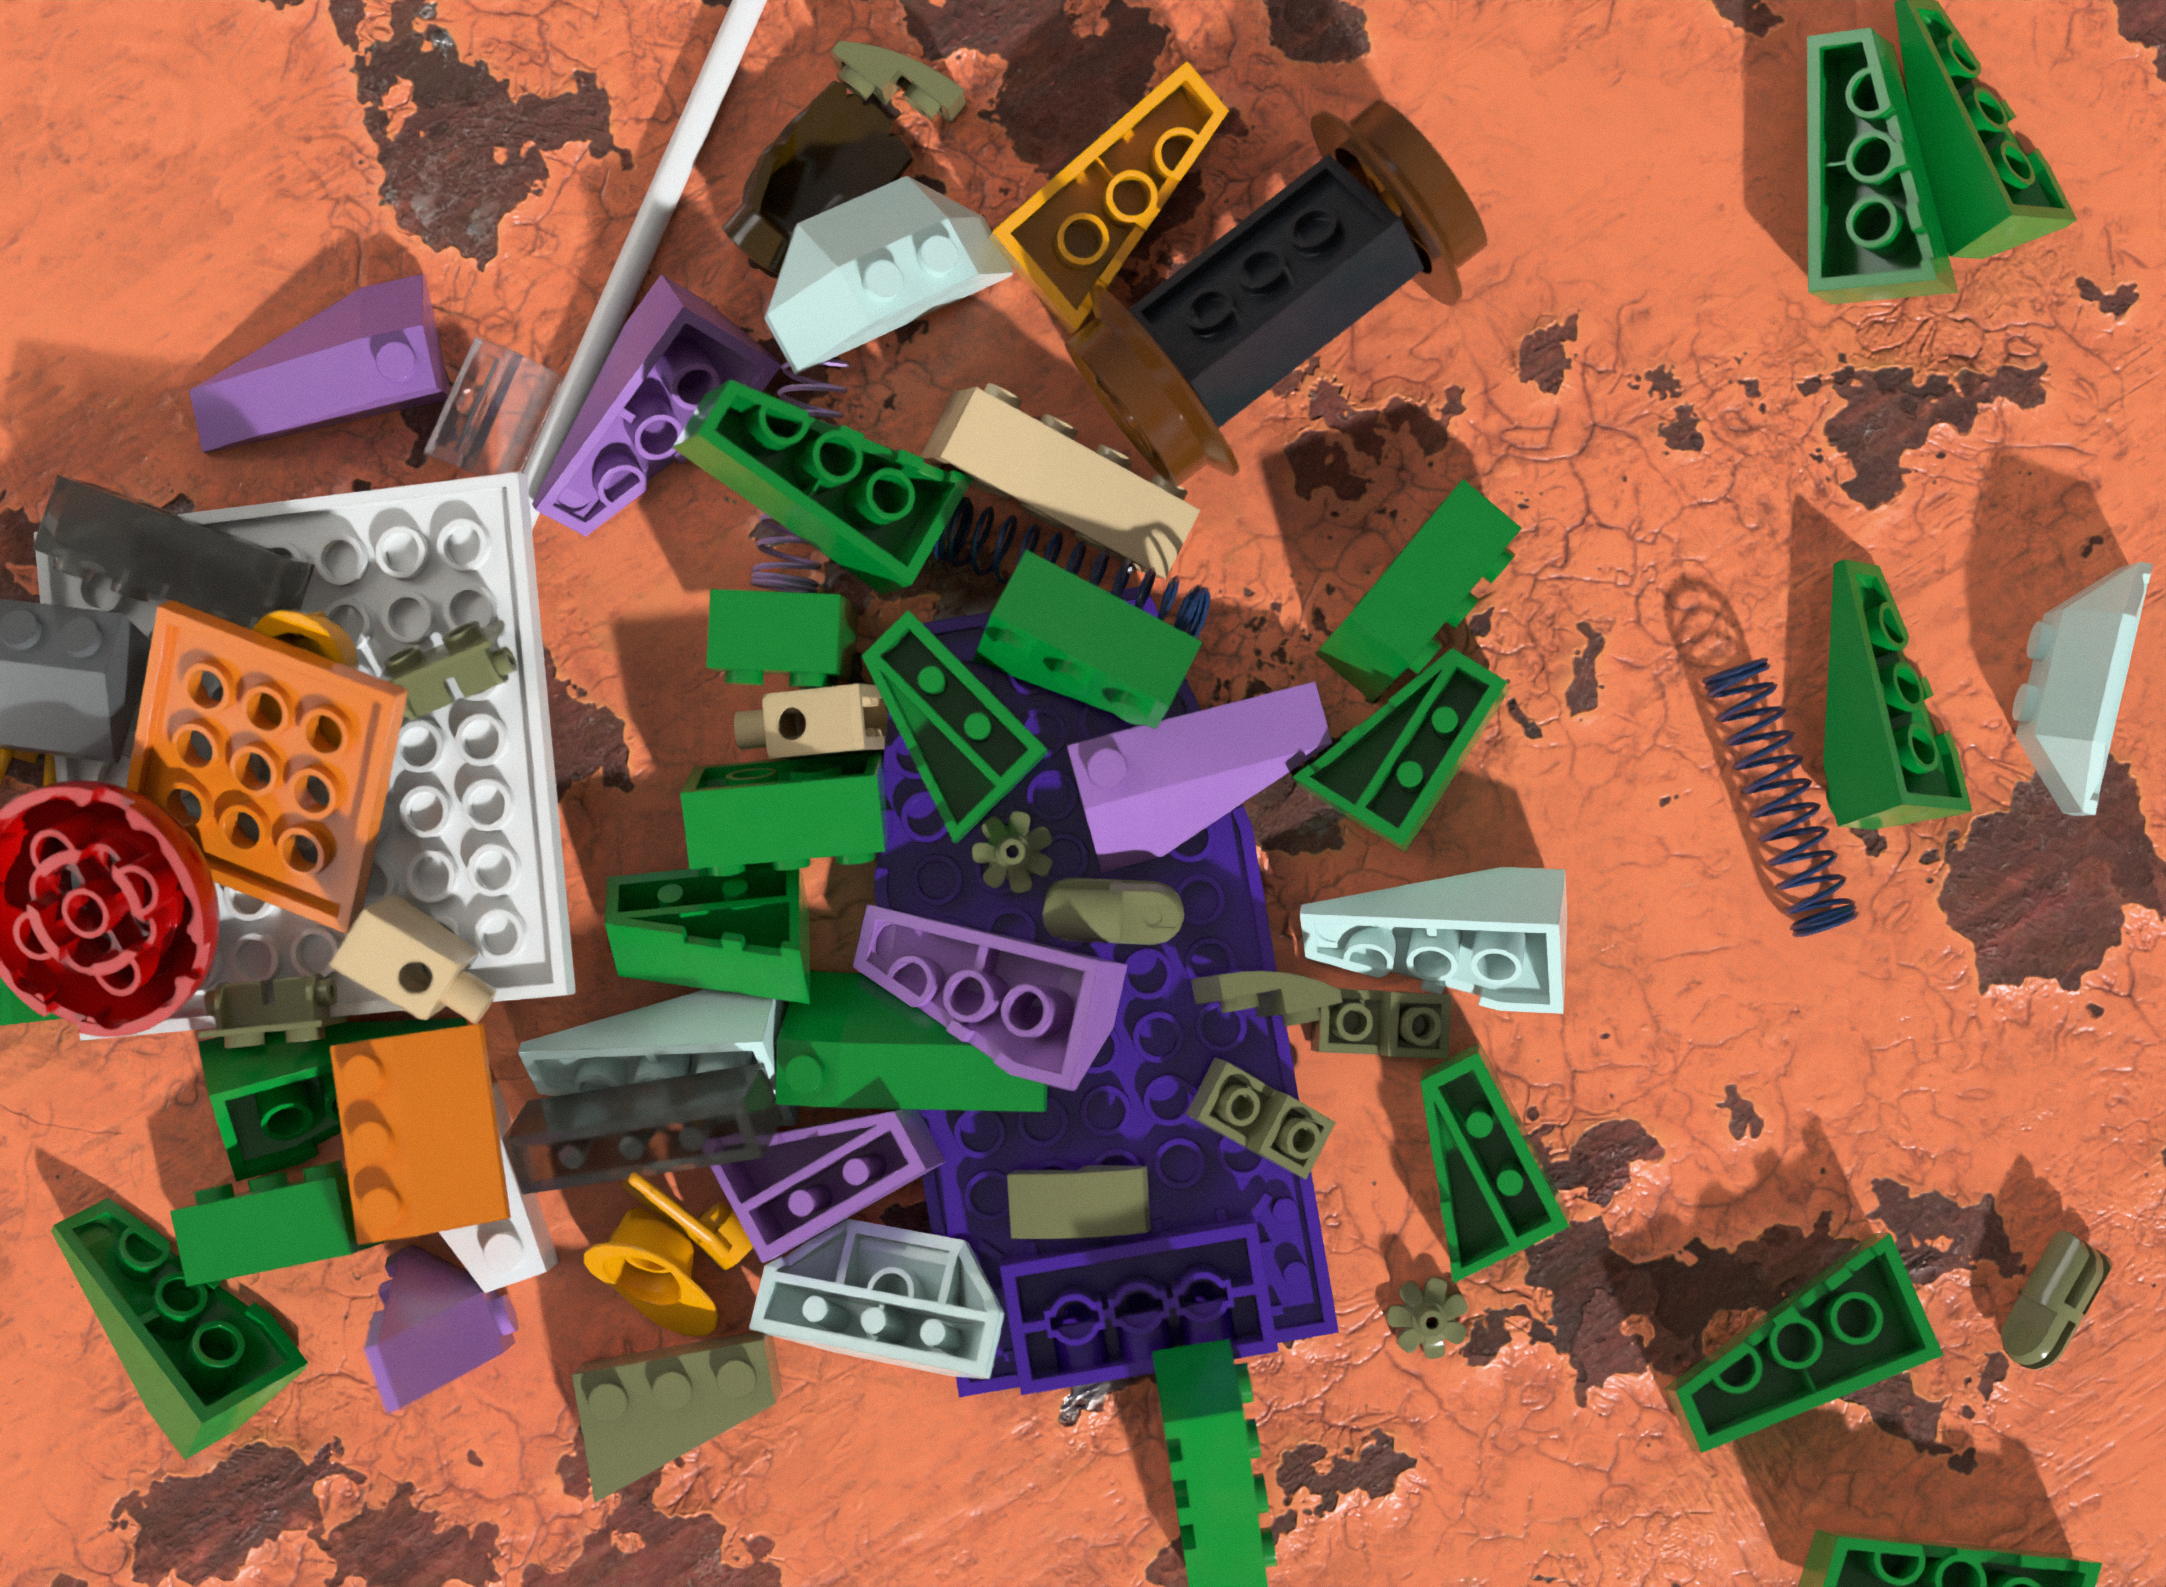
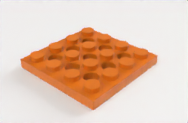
M170 600L157 607L126 788L149 798L161 806L187 830L204 855L214 882L347 934L363 911L409 689ZM204 670L212 672L220 680L223 686L222 701L211 698L202 684V673ZM262 693L270 694L279 702L282 709V721L280 724L269 720L261 708L260 697ZM321 715L330 717L338 724L342 734L340 746L332 745L325 740L323 733L319 730ZM193 730L201 732L210 741L212 746L211 760H206L198 755L195 746L191 743ZM250 753L260 755L268 763L271 770L269 783L263 782L255 776L253 769L249 766ZM309 775L318 777L326 784L330 793L328 805L320 804L313 799L310 790L307 788ZM182 789L192 792L199 800L202 809L200 818H195L188 814L180 798ZM239 812L249 814L258 824L260 831L258 841L245 836L242 827L238 824ZM297 834L306 836L314 843L318 852L317 863L308 862L302 857L301 852L296 847Z

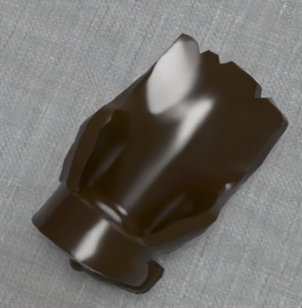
M832 81L783 129L776 140L766 147L757 159L754 169L745 182L742 203L722 225L726 235L748 257L749 266L753 269H760L772 278L778 279L797 223L898 180L914 160L913 152L904 137L894 134L895 125L872 102L864 104L859 95L855 93L847 94V88L843 83Z

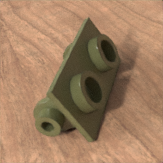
M503 620L481 628L478 621L468 622L444 635L442 638L444 644L424 652L419 645L410 646L384 661L386 668L379 678L409 689L403 717L406 716L410 720H415L420 716L454 703L456 698L446 681L449 678L454 677L464 698L507 682L508 674L517 670V664L513 653L508 647L498 649L495 643L505 626Z
M320 973L309 976L273 979L275 1004H268L266 980L219 983L215 990L207 991L204 998L207 1014L215 1016L216 1029L198 1032L199 1038L224 1036L225 1048H237L265 1044L264 1032L285 1030L286 1042L326 1038L325 1026L349 1021L348 1016L330 1017L329 1005H334L337 1001V985L333 979H324Z

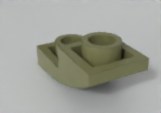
M839 41L831 50L836 67L840 69V72L836 75L837 79L848 90L859 95L864 101L872 94L887 105L899 88L903 86L906 90L902 97L916 111L930 120L937 113L950 124L966 106L965 92L962 87L945 75L906 55L878 46L848 41Z
M1247 971L1191 979L1195 1004L1219 1001L1221 1013L1255 1007L1257 1018L1281 1015L1283 1026L1320 1020L1319 1007L1343 1002L1340 989L1315 979L1284 972Z
M1337 988L1341 991L1343 1002L1319 1007L1321 1019L1312 1022V1051L1376 1054L1387 1057L1448 1059L1451 995Z
M1216 1057L1185 1114L1303 1179H1307L1336 1123L1290 1095L1273 1089L1229 1062Z
M1086 1165L1078 1170H1015L1007 1174L1011 1239L1105 1237L1147 1233L1151 1230L1147 1166Z

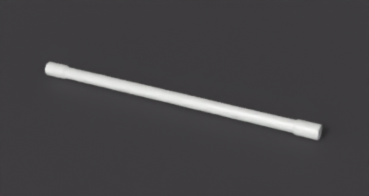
M732 0L523 471V474L527 475L532 530L540 512L534 509L532 503L621 332L767 0Z

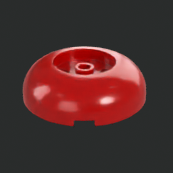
M73 780L45 785L16 798L0 810V977L20 1000L41 1016L45 1017L53 1013L70 1023L78 1025V1033L91 1036L122 1037L137 1034L158 1025L182 1008L203 983L213 963L220 932V910L215 882L204 855L187 830L172 815L149 798L130 789L101 781ZM110 855L116 860L115 863L112 862ZM71 871L75 873L80 882V886L72 889ZM107 932L111 941L103 937L102 934Z

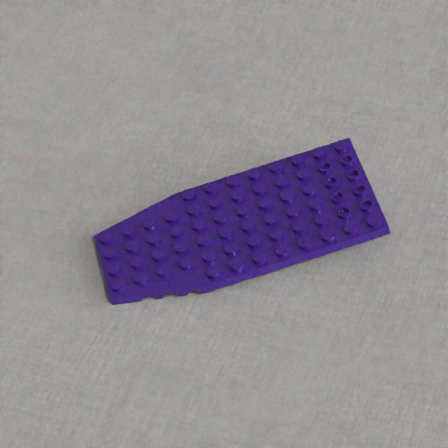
M1140 586L1124 589L1120 599L1135 606ZM1149 594L1141 610L1158 618L1159 613ZM993 611L922 623L1048 750V754L958 843H954L900 732L888 712L887 745H885L883 765L888 839L885 852L877 853L874 880L876 906L1128 964L1112 1031L1076 1090H1067L1047 1085L1046 1111L918 1109L946 1160L945 1163L922 1175L931 1234L965 1240L969 1243L1005 1313L990 1379L956 1377L959 1397L1020 1387L1021 1395L1155 1373L1152 1351L1230 1339L1233 1358L1238 1359L1279 1352L1277 1343L1339 1333L1312 1173L1310 1172L1307 1179H1303L1185 1115L1215 1057L1229 1062L1273 1089L1288 1094L1299 1101L1287 1026H1283L1281 1015L1257 1018L1255 1007L1221 1013L1219 1001L1195 1004L1191 979L1235 972H1277L1253 828L1242 804L1162 857L1101 873L1067 746L1142 725L1131 724L1111 712L973 662ZM1186 676L1162 720L1201 711ZM1013 812H1025L1031 818L1030 831L1040 826L1046 827L1052 836V843L1041 850V853L1051 858L1053 866L1049 875L1045 877L1030 873L1032 881L1031 890L1024 893H1015L1011 889L1008 879L995 889L984 882L983 874L988 869L989 864L975 862L972 858V847L976 843L989 841L982 832V825L991 817H998L1007 826L1010 815ZM1011 846L1007 850V855L1010 858H1015L1019 854L1016 846ZM1065 878L1156 881L1170 886L1177 892L1182 900L1185 916L1178 933L1170 940L1160 944L1144 945L1065 941L1051 936L1045 928L1043 920L1044 900L1050 886L1055 881H1061ZM1086 1165L1147 1166L1151 1228L1147 1233L1087 1238L1011 1239L1007 1174L1015 1170H1078Z

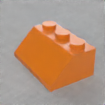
M483 1023L330 1046L357 1244L421 1236L511 1218Z

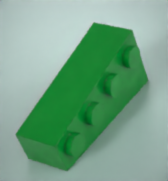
M1871 27L1807 36L1808 292L1832 305L1958 293L1893 45Z
M733 380L725 382L704 395L672 447L882 595L912 585L973 478L957 471L946 472L923 462L924 458L905 450L899 449L894 451L864 438L863 433L844 425L836 427L809 416V411Z
M1874 1233L1665 1387V1391L1689 1448L1704 1453L1944 1355L1891 1233Z
M1816 1529L1798 1587H2096L2103 1563L2075 1555Z

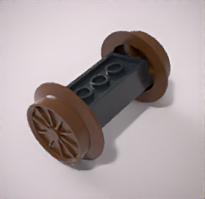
M1381 100L1374 101L1349 122H1345L1326 111H1319L1311 118V130L1322 159L1128 310L1102 286L1097 284L1090 289L1095 319L1065 341L1066 350L1090 389L1118 427L1154 470L1172 487L1177 488L1205 465L1230 477H1234L1239 473L1240 469L1237 460L1219 428L1410 279L1433 298L1445 305L1453 306L1461 300L1462 287L1457 269L1486 248L1487 236L1484 226L1471 199L1445 160L1418 128L1390 104Z

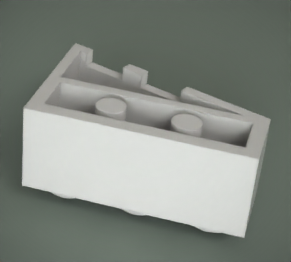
M499 1082L493 1083L492 1087L511 1218L439 1232L484 1293L545 1273L559 1263Z

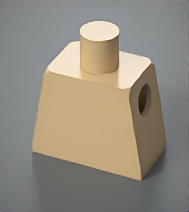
M851 684L763 694V709L737 711L734 717V732L738 747L741 750L767 747L769 759L885 750V745H887L889 711L876 685ZM803 716L806 720V728L804 733L801 728V720Z
M396 893L363 909L329 964L330 967L424 1020H427L447 1006L469 1021L477 1024L498 992L468 972L479 954L473 946ZM425 965L430 968L432 976L426 971Z

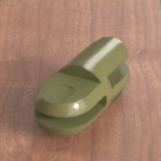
M1065 878L1061 881H1055L1046 892L1043 907L1044 926L1050 935L1065 941L1160 944L1170 940L1178 933L1185 916L1182 900L1177 892L1170 886L1156 881Z
M2060 1230L2055 1233L2005 1320L2001 1339L2003 1350L2015 1363L2029 1369L2042 1370L2054 1365L2064 1354L2112 1269L2111 1259L2070 1232Z

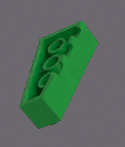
M1230 1339L1152 1351L1189 1587H1268L1265 1568L1277 1566L1271 1527L1260 1528L1258 1514L1269 1512V1504L1263 1473L1253 1474L1251 1459L1261 1458V1449L1255 1418L1245 1419L1243 1407L1244 1403L1253 1402L1247 1362L1234 1363Z

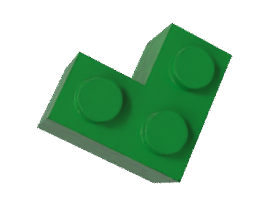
M710 589L706 668L725 672L724 683L735 685H763L764 674L785 675L789 677V686L799 687V690L838 686V680L855 681L858 605L841 594Z

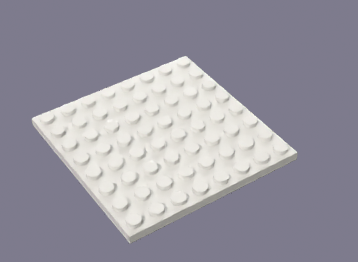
M519 472L34 532L40 603L123 613L150 641H152L157 607L170 600L253 630V627L265 615L276 611L287 610L301 612L305 615L311 612L322 611L327 616V619L338 624L351 637L357 649L358 670L379 678L386 668L384 661L405 648L419 645L424 652L444 644L443 636L463 624L478 621L481 628L503 620L505 626L495 643L498 649L508 647L513 653L517 664V670L508 674L507 682L464 698L454 677L449 678L446 681L456 698L454 703L420 716L415 720H410L406 716L402 718L363 909L396 893L469 943L479 954L468 972L498 991L492 1002L576 994L526 474ZM204 670L202 673V684L211 698L222 701L223 686L220 680L212 672ZM145 678L120 762L111 763L54 755L57 783L89 780L106 782L126 788ZM193 730L191 743L195 746L198 755L206 760H211L212 746L210 741L201 732ZM250 753L249 766L253 769L255 776L259 780L269 783L271 770L268 763L260 755ZM309 775L307 788L310 790L313 799L320 804L328 805L330 793L326 784L318 777ZM182 789L180 798L188 814L195 818H200L202 809L199 800L192 792ZM239 812L238 824L242 827L245 836L258 841L260 836L258 824L249 814ZM297 834L296 847L301 852L302 857L308 862L317 863L318 852L314 843L306 836ZM110 855L112 862L115 863L116 860ZM71 871L72 889L80 886V882L75 873ZM215 882L219 900L220 932L213 963L203 983L190 1000L169 1018L148 1030L127 1036L216 1028L215 1016L207 1014L204 998L206 992L215 990L219 983L266 980L268 1004H275L273 979L309 976L320 973L324 979H333L337 985L338 997L334 1005H329L330 1017L402 1011L404 1009L329 966L349 933H343ZM107 932L102 934L103 937L111 941ZM425 965L426 971L432 976L430 968ZM79 1033V1035H80V1041H81V1040L113 1038V1037L91 1036V1035H86V1034Z

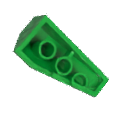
M1933 0L1896 1L1894 6L1909 107L1949 256L1985 259L2066 228L2077 221L2051 166L2040 150L2037 148L2027 155L2008 127V122L2017 116L2004 99L1999 102L1990 91L1981 87L1976 80V77L1981 72V64L1939 2Z
M1847 559L1838 561L1833 566L1823 767L1828 784L1826 799L1831 812L1835 816L1837 827L1875 830L1971 812L1972 807L1958 750L1949 730L1940 734L1937 733L1924 702L1925 699L1932 697L1934 693L1927 677H1918L1915 670L1908 664L1902 650L1908 645L1909 634L1882 570L1878 565Z
M810 970V1004L790 1001L777 1039V1105L830 1108L1044 1112L1047 1110V1084L1010 1075L994 1064L995 1060L968 1042L960 1041L947 1032V1028L919 1008L909 1006L860 972Z
M465 1018L344 1022L325 1026L326 1038L300 1042H286L285 1030L264 1032L265 1044L237 1048H225L224 1036L198 1042L209 1099L236 1182L302 1164L319 1155L318 1144L342 1132L330 1046L467 1026Z
M110 1198L53 1225L51 1233L145 1407L184 1460L238 1430L306 1369L308 1361L272 1314L255 1302L247 1306L220 1286L222 1280L186 1287L181 1259L170 1250V1241Z

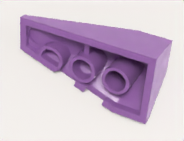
M419 274L361 287L189 390L202 452L208 454L452 399L425 276Z
M661 274L621 330L532 503L534 509L586 537L644 493L647 481L674 460L682 464L688 459L672 447L705 394L729 380L763 392L782 366L781 363L709 302Z
M1311 682L1162 720L1157 729L1142 725L1068 745L1069 757L1101 873L1166 855L1332 744L1316 682Z
M867 904L853 967L909 1006L919 1008L947 1028V1032L960 1041L968 1042L995 1060L994 1064L1010 1075L1067 1090H1076L1114 1027L1128 964Z
M415 1245L403 1248L387 1257L385 1269L389 1277H393V1279L380 1283L378 1294L385 1305L383 1310L374 1312L372 1315L364 1351L388 1414L409 1405L504 1353L516 1343L512 1333L518 1331V1320L514 1307L507 1295L499 1297L497 1289L484 1293L468 1270Z

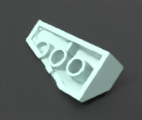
M1498 867L1301 905L1300 920L1306 959L1376 978H1381L1389 972L1422 980L1421 990L1436 994H1442L1444 988L1449 987L1479 995L1478 1005L1498 1011L1563 1014L1567 941L1565 869Z
M704 989L521 1042L518 1054L538 1094L612 1107L620 1103L622 1098L655 1104L657 1105L656 1114L676 1118L679 1108L716 1114L715 1124L735 1128L797 1126L799 1118L798 1106L776 1104L777 1039L787 1012L784 1000Z

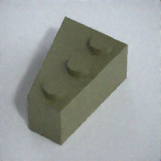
M753 1331L584 1362L572 1374L594 1503L774 1405L783 1390L773 1336Z

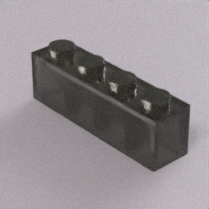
M60 475L56 476L32 548L55 557L56 561L53 569L89 581H92L96 572L112 578L110 590L118 594L149 602L152 593L253 630V627L267 614L280 610L299 612L315 564L94 483Z
M764 1063L529 1100L503 1136L502 1141L522 1195L628 1179L629 1175L635 1172L641 1176L760 1159L763 1158L783 1118L779 1106L776 1104V1097Z

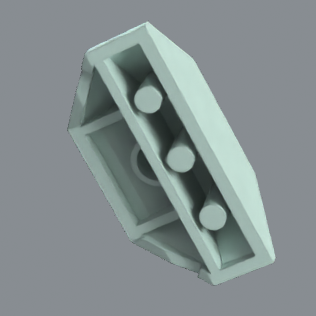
M905 176L797 223L764 319L791 369L797 375L1011 277L1014 271L1009 262L989 239L992 231L983 216L913 178Z
M2140 561L2119 567L2043 615L2042 622L2037 621L2031 630L2027 644V657L2033 659L2028 684L2023 683L2019 687L2013 704V719L2019 721L2015 737L2062 813L2073 816L2096 814L2100 788L2153 564Z
M846 1219L805 1242L786 1257L781 1256L764 1266L749 1329L839 1354L953 1377L990 1379L1005 1313L972 1248L965 1240Z

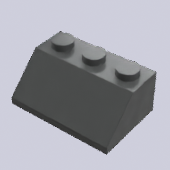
M0 599V748L119 763L146 675L151 641L123 613Z

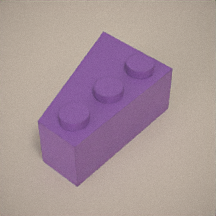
M893 1109L727 1141L701 1148L762 1263L792 1251L946 1162L918 1109Z

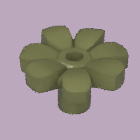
M1013 812L1010 815L1007 826L998 817H991L982 825V832L989 841L976 843L972 847L973 860L977 863L989 864L988 869L983 874V880L994 889L1000 887L1008 879L1011 889L1015 893L1027 892L1032 887L1030 873L1045 877L1049 875L1052 869L1053 861L1051 858L1041 853V850L1051 845L1052 836L1046 827L1040 826L1030 831L1031 818L1028 813ZM1011 846H1016L1019 850V854L1015 858H1010L1007 855V850Z
M1437 1276L1428 1277L1423 1291L1415 1281L1409 1280L1403 1283L1398 1288V1294L1403 1300L1404 1305L1392 1304L1387 1308V1323L1392 1327H1403L1396 1337V1344L1407 1353L1415 1351L1419 1344H1422L1423 1353L1427 1358H1440L1445 1353L1444 1339L1454 1344H1460L1467 1334L1466 1327L1455 1320L1456 1317L1467 1312V1303L1461 1293H1453L1445 1297L1448 1286L1443 1278ZM1429 1317H1434L1430 1323H1426Z

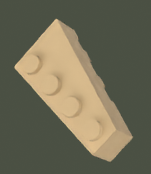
M987 383L984 391L978 387L953 392L920 456L924 458L925 462L939 469L942 464L951 463L965 471L964 475L973 478L971 486L1005 500H1009L1011 496L1021 501L1018 507L1026 514L1061 530H1064L1065 526L1076 531L1074 537L1077 540L1084 541L1085 544L1100 552L1107 549L1110 557L1122 563L1131 558L1132 568L1143 574L1148 569L1154 567L1156 570L1155 578L1166 579L1201 511L1184 501L1188 494L1186 489L1181 486L1177 488L1172 487L1159 475H1154L1151 482L1129 471L1133 464L1130 458L1099 444L1096 452L1074 441L1078 433L1075 428L1051 415L1043 414L1040 421L1018 410L1022 402L1019 397L997 385Z

